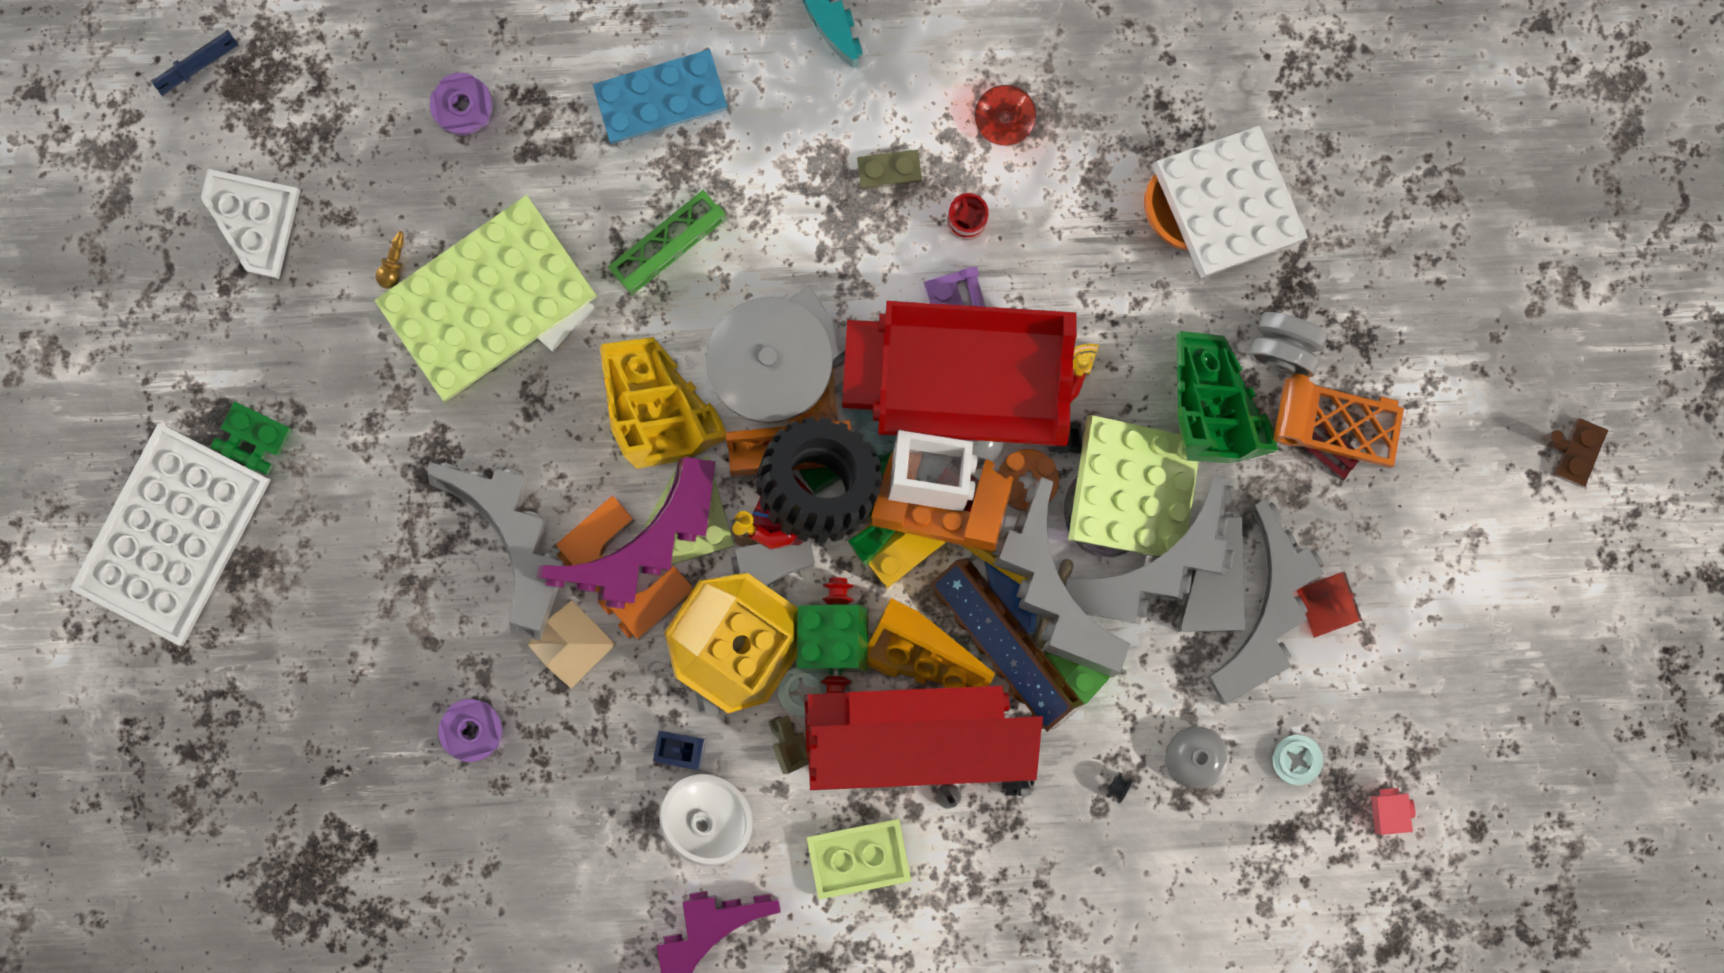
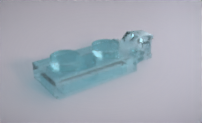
M843 381L835 386L836 392L841 399L843 396ZM842 403L839 405L842 414L847 420H850L854 429L863 435V440L866 443L870 442L875 449L874 453L879 460L893 450L897 436L878 435L879 422L873 421V410L842 408Z

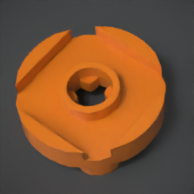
M1022 449L1010 454L998 470V473L1005 479L1009 476L1013 477L1008 505L1023 512H1026L1028 503L1024 501L1028 489L1024 488L1023 482H1019L1020 476H1025L1026 472H1031L1032 477L1037 479V482L1041 477L1053 481L1049 502L1054 498L1059 487V473L1054 461L1044 453L1034 449Z

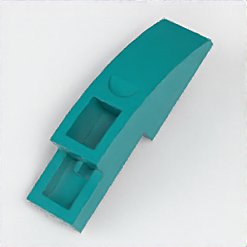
M803 0L811 21L828 46L852 68L857 67L858 56H862L863 53L859 38H852L850 27H854V21L850 8L844 9L842 0L833 3L830 2L834 0Z

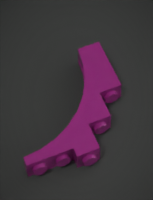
M690 457L678 459L673 484L663 506L650 524L631 542L610 555L588 563L571 566H538L537 579H544L545 586L564 588V582L577 584L576 590L595 592L596 587H599L597 600H605L606 607L625 609V603H635L639 567H642V573L660 575L661 570L671 569L675 534H678L677 540L696 542V537L706 536L716 461Z
M708 891L689 893V899L682 902L688 938L683 939L682 933L663 936L664 942L657 944L661 973H692L706 953L730 932L755 919L781 913L780 898L773 899L772 893L753 896L754 902L741 904V898L722 901L723 907L717 908L716 895L708 896Z

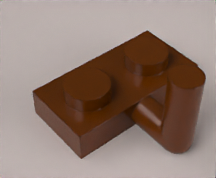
M1578 418L1575 421L1568 441L1563 439L1564 435L1560 430L1544 435L1543 442L1545 445L1563 452L1553 476L1581 488L1586 487L1608 430Z

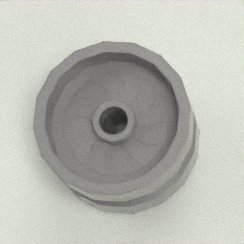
M1264 312L1258 330L1265 337L1253 340L1249 356L1263 365L1285 373L1303 374L1307 377H1313L1318 367L1319 359L1312 352H1319L1324 349L1328 333L1319 326L1294 316L1276 312Z

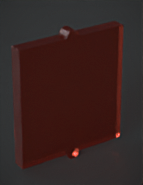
M1345 571L1297 590L1299 597L1308 610L1305 616L1308 619L1314 638L1362 621L1355 601L1357 595L1352 592Z

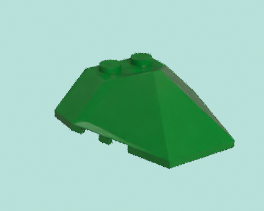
M1178 332L1176 334L1178 423L1187 461L1235 463L1278 451L1277 442L1273 440L1274 432L1271 422L1266 413L1260 414L1252 399L1256 397L1253 388L1247 389L1239 374L1243 369L1226 337L1195 332Z

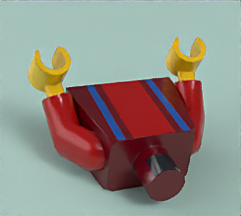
M793 474L797 483L805 491L812 494V492L806 487V485ZM759 500L752 515L747 511H739L734 517L736 521H739L735 522L732 526V530L736 535H743L747 532L748 537L752 541L758 542L770 550L790 545L799 546L804 542L798 540L799 535L792 532L790 535L782 532L783 526L779 523L774 525L768 519L769 510L763 511Z

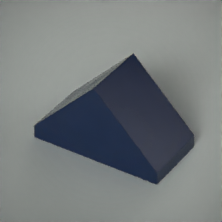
M658 730L653 761L701 770L707 738Z

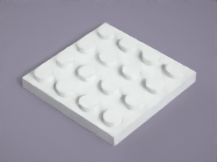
M1260 125L1169 156L1152 164L1200 278L1302 242L1308 238Z

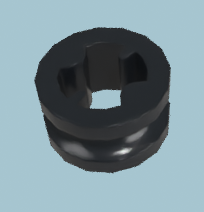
M1121 772L1116 774L1106 793V797H1115L1116 802L1119 804L1123 801L1133 782L1131 778L1124 779Z

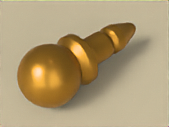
M402 231L395 235L387 255L388 258H382V265L376 270L375 279L383 288H393L400 280L399 269L402 268V263L398 262L401 256V249L404 246V233Z

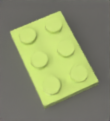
M899 818L806 837L818 900L911 881Z

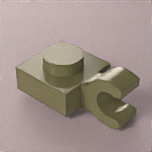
M778 716L770 720L769 726L771 731L779 739V742L773 744L772 747L782 773L790 774L808 765L804 733H794L789 716L783 718Z

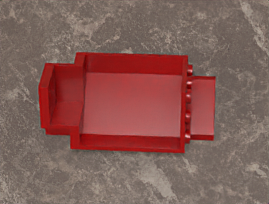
M1003 686L804 695L806 758L809 761L810 790L1037 780L1043 716L1005 718L1004 712L1009 711L1010 703L1008 692H1003Z

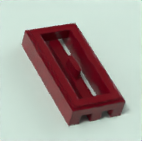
M1322 423L1315 427L1329 439L1332 438ZM1313 431V440L1326 442V440ZM1340 437L1348 449L1355 450L1353 446ZM1301 446L1341 480H1345L1350 471L1360 461L1356 459H1351L1350 461L1347 457L1330 453L1346 466L1342 470L1320 451Z

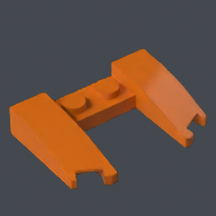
M891 452L882 478V484L879 488L880 493L871 516L873 526L996 552L1013 484L1012 476L1005 479L993 470L995 463L986 459L971 512L888 500L893 452ZM909 453L907 479L917 480L924 455Z

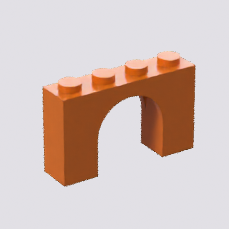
M612 495L555 544L560 549V552L556 555L566 566L584 564L602 558L607 546L631 526L635 520ZM673 566L648 589L636 593L635 603H625V609L606 607L605 600H598L597 602L608 615L614 612L621 620L618 627L629 639L635 636L638 640H641L687 599L693 587L679 570ZM596 587L595 589L597 593L599 591V587Z

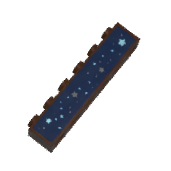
M969 558L956 560L930 583L935 590L936 598L953 612L957 625L963 630L968 631L974 639L973 644L980 653L986 654L993 663L992 668L1000 678L1005 679L1012 687L1013 696L1020 703L1027 706L1032 713L1031 717L1043 716L1042 729L1048 732L1058 728L1084 705L1082 700Z

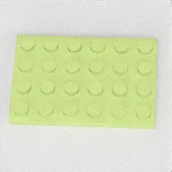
M525 195L374 301L441 399L447 402L598 296L531 199Z

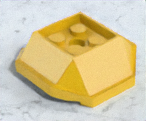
M746 572L699 580L664 632L674 677L726 713L767 703L797 658L798 608ZM742 635L744 645L739 651H734L733 641L737 636Z

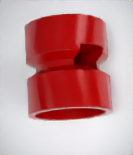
M963 193L951 202L947 223L950 232L956 238L973 240L984 232L989 217V210L985 200L973 193Z

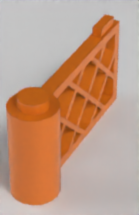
M1292 374L1290 378L1284 379L1273 437L1274 441L1287 446H1304L1388 468L1394 467L1404 408L1398 406L1399 401L1380 397L1379 401L1316 386L1313 382L1309 381V377L1303 374ZM1320 396L1330 398L1337 409L1325 416L1318 406ZM1351 404L1359 405L1366 415L1365 418L1357 423L1353 421L1345 409ZM1381 411L1394 414L1392 427L1384 431L1375 417ZM1338 412H1340L1349 428L1337 434L1328 420ZM1316 415H1317L1318 418L1320 419V420H1318L1317 422H1315V420H1316ZM1367 420L1372 423L1379 434L1368 442L1357 427ZM1321 423L1332 437L1325 443L1312 439L1314 427ZM1351 430L1362 445L1355 450L1348 449L1340 438ZM1382 438L1388 447L1387 458L1377 456L1370 444Z

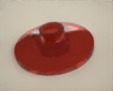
M995 86L986 91L976 105V126L981 135L993 144L999 146L1018 144L1030 135L1035 126L1036 108L1034 102L1025 91L1016 86ZM1006 113L1010 116L1011 120L1003 123L1000 121L999 116Z

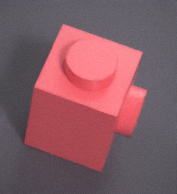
M1399 788L1379 789L1380 795L1371 796L1375 834L1386 835L1413 832L1411 818H1415L1416 811L1414 801L1409 799V794L1399 793Z

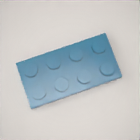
M710 49L592 84L611 144L728 110Z

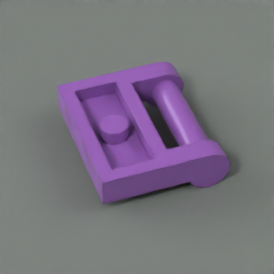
M977 266L925 281L924 286L929 303L963 305L957 283L966 281L972 305L986 307L977 279L980 276Z

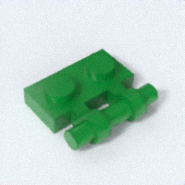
M234 401L220 428L230 433L231 436L227 442L215 438L211 449L229 459H234L246 465L245 467L252 471H259L268 475L272 469V464L263 460L266 453L269 452L279 457L292 429ZM242 440L256 446L252 454L239 448Z

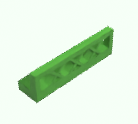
M702 190L616 259L608 268L629 294L633 296L726 221V213ZM704 200L711 210L698 220L692 219L693 207ZM688 212V219H687V218H681L683 215H685V214ZM675 222L687 223V229L675 239L668 238L669 227ZM664 232V238L657 237ZM650 242L663 243V248L653 257L644 258L646 245ZM640 251V257H633ZM627 261L639 262V268L627 278L618 270Z

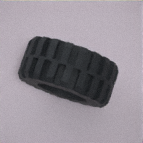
M814 417L803 418L801 424L798 421L787 424L785 430L780 429L774 435L772 442H769L756 476L758 478L756 493L761 496L759 503L762 510H769L770 512L768 519L774 525L779 523L783 526L782 532L790 535L791 532L799 535L798 540L805 542L808 541V538L815 539V543H826L828 538L836 542L842 540L845 534L852 535L856 532L860 524H864L878 498L879 488L882 484V474L879 472L881 468L880 460L877 456L873 457L875 449L870 442L864 443L862 440L863 435L857 430L852 432L847 429L848 425L841 421L839 424L832 423L831 418L822 417L820 421H815ZM802 463L825 465L841 478L846 493L834 498L814 496L797 483L793 476L792 468Z

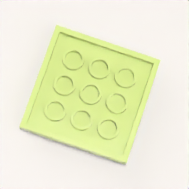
M1094 415L1087 416L1068 540L1158 558L1170 550L1189 529L1199 462L1187 461L1180 434Z

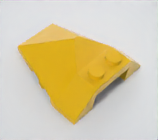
M654 337L605 343L600 346L611 431L623 456L636 469L678 462V459L683 457L692 458L726 440V430L715 408L710 403L706 405L695 393L697 387L691 381L687 383L676 371L678 365Z

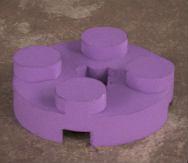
M453 73L447 75L439 82L440 84L430 96V110L434 120L445 132L465 136L476 133L488 125L493 109V101L487 86L468 73ZM459 97H463L465 101L470 102L463 112H460L458 108H453V104L458 103Z
M476 699L461 700L452 704L443 715L438 728L439 740L444 750L454 758L464 762L480 761L489 757L500 746L503 735L502 721L497 711L489 703ZM472 721L473 726L479 727V732L475 733L476 738L471 740L469 735L464 736L462 730L467 728L466 723Z

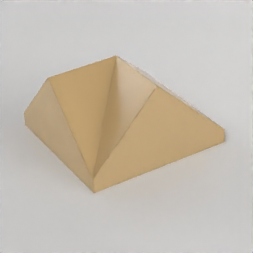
M571 600L548 619L541 641L531 639L527 645L548 669L572 689L616 644Z

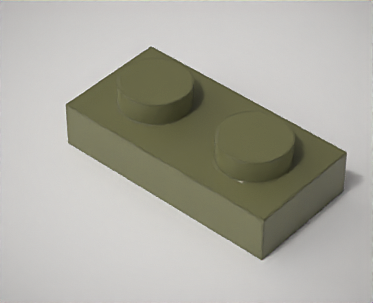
M918 149L857 157L861 190L922 182Z

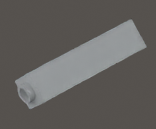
M1224 512L1223 517L1228 518L1225 535H1220L1219 540L1227 541L1231 544L1230 550H1234L1232 568L1226 569L1225 576L1193 570L1190 590L1186 594L1178 624V632L1245 630L1242 517H1234L1233 512Z

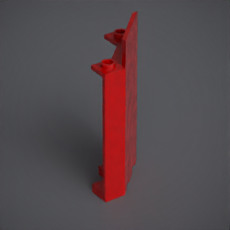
M886 301V312L879 313V321L847 320L842 408L873 410V421L879 422L878 435L897 436L898 430L960 440L1067 446L1070 431V400L1074 381L1073 356L1077 337L1076 312Z

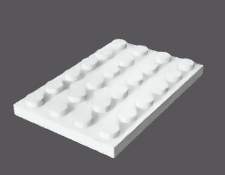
M158 423L70 590L179 646H183L271 480Z

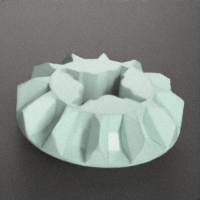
M796 667L786 673L778 686V696L782 706L789 713L796 716H805L804 701H802L800 696L789 694V692H794V690L799 688V678L802 677L806 687H817L816 691H812L809 694L826 693L827 686L820 683L824 679L821 673H806L796 669Z
M1304 735L1285 737L1276 745L1272 756L1274 771L1283 781L1292 785L1310 783L1319 775L1323 766V755L1320 747L1314 740ZM1305 749L1302 760L1308 768L1297 765L1289 771L1292 760L1286 753L1298 754Z

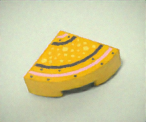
M1082 344L1075 347L1073 362L1075 355L1081 352L1078 358V362L1081 365H1087L1091 356L1094 363L1099 345ZM1092 366L1088 371L1084 372L1086 375H1090Z

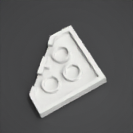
M207 169L201 200L215 219L229 245L232 246L241 264L248 273L279 279L300 190L291 186Z

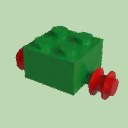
M833 577L829 578V583L823 584V587L829 589V595L822 598L828 605L798 606L796 669L806 673H829L831 676H827L820 681V683L827 686L826 693H845V686L852 684V681L842 676L843 672H868L869 610L861 605H848L854 599L847 596V590L853 588L854 585L849 584L847 578Z

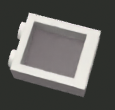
M898 430L893 447L888 500L963 511L967 500H973L975 482L970 481L971 473H975L977 465V455L972 454L973 442Z

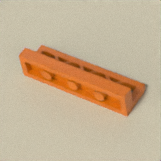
M850 420L841 421L848 425L847 429L852 431ZM786 426L725 432L731 476L757 474L769 442H772L774 435L780 429L785 430ZM802 463L793 467L792 470L823 468L827 466L818 463Z

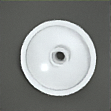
M698 774L680 780L668 791L660 809V826L665 840L676 854L693 864L718 866L730 862L744 850L752 834V813L744 795L733 784L714 775ZM696 824L703 825L705 831H699Z

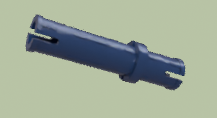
M227 29L224 33L182 61H174L173 67L150 81L163 97L184 81L186 83L190 82L193 75L235 47H238L239 44Z

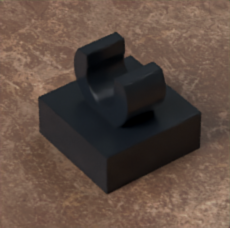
M1070 422L1067 446H1050L1048 451L1064 455L1081 454L1082 435L1080 423Z

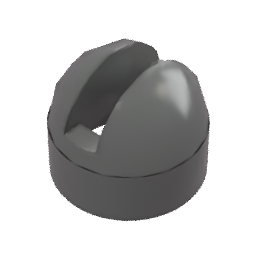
M944 784L937 789L936 800L943 808L951 809L959 804L961 792L954 784ZM946 788H948L955 800L952 804L948 802L942 792Z

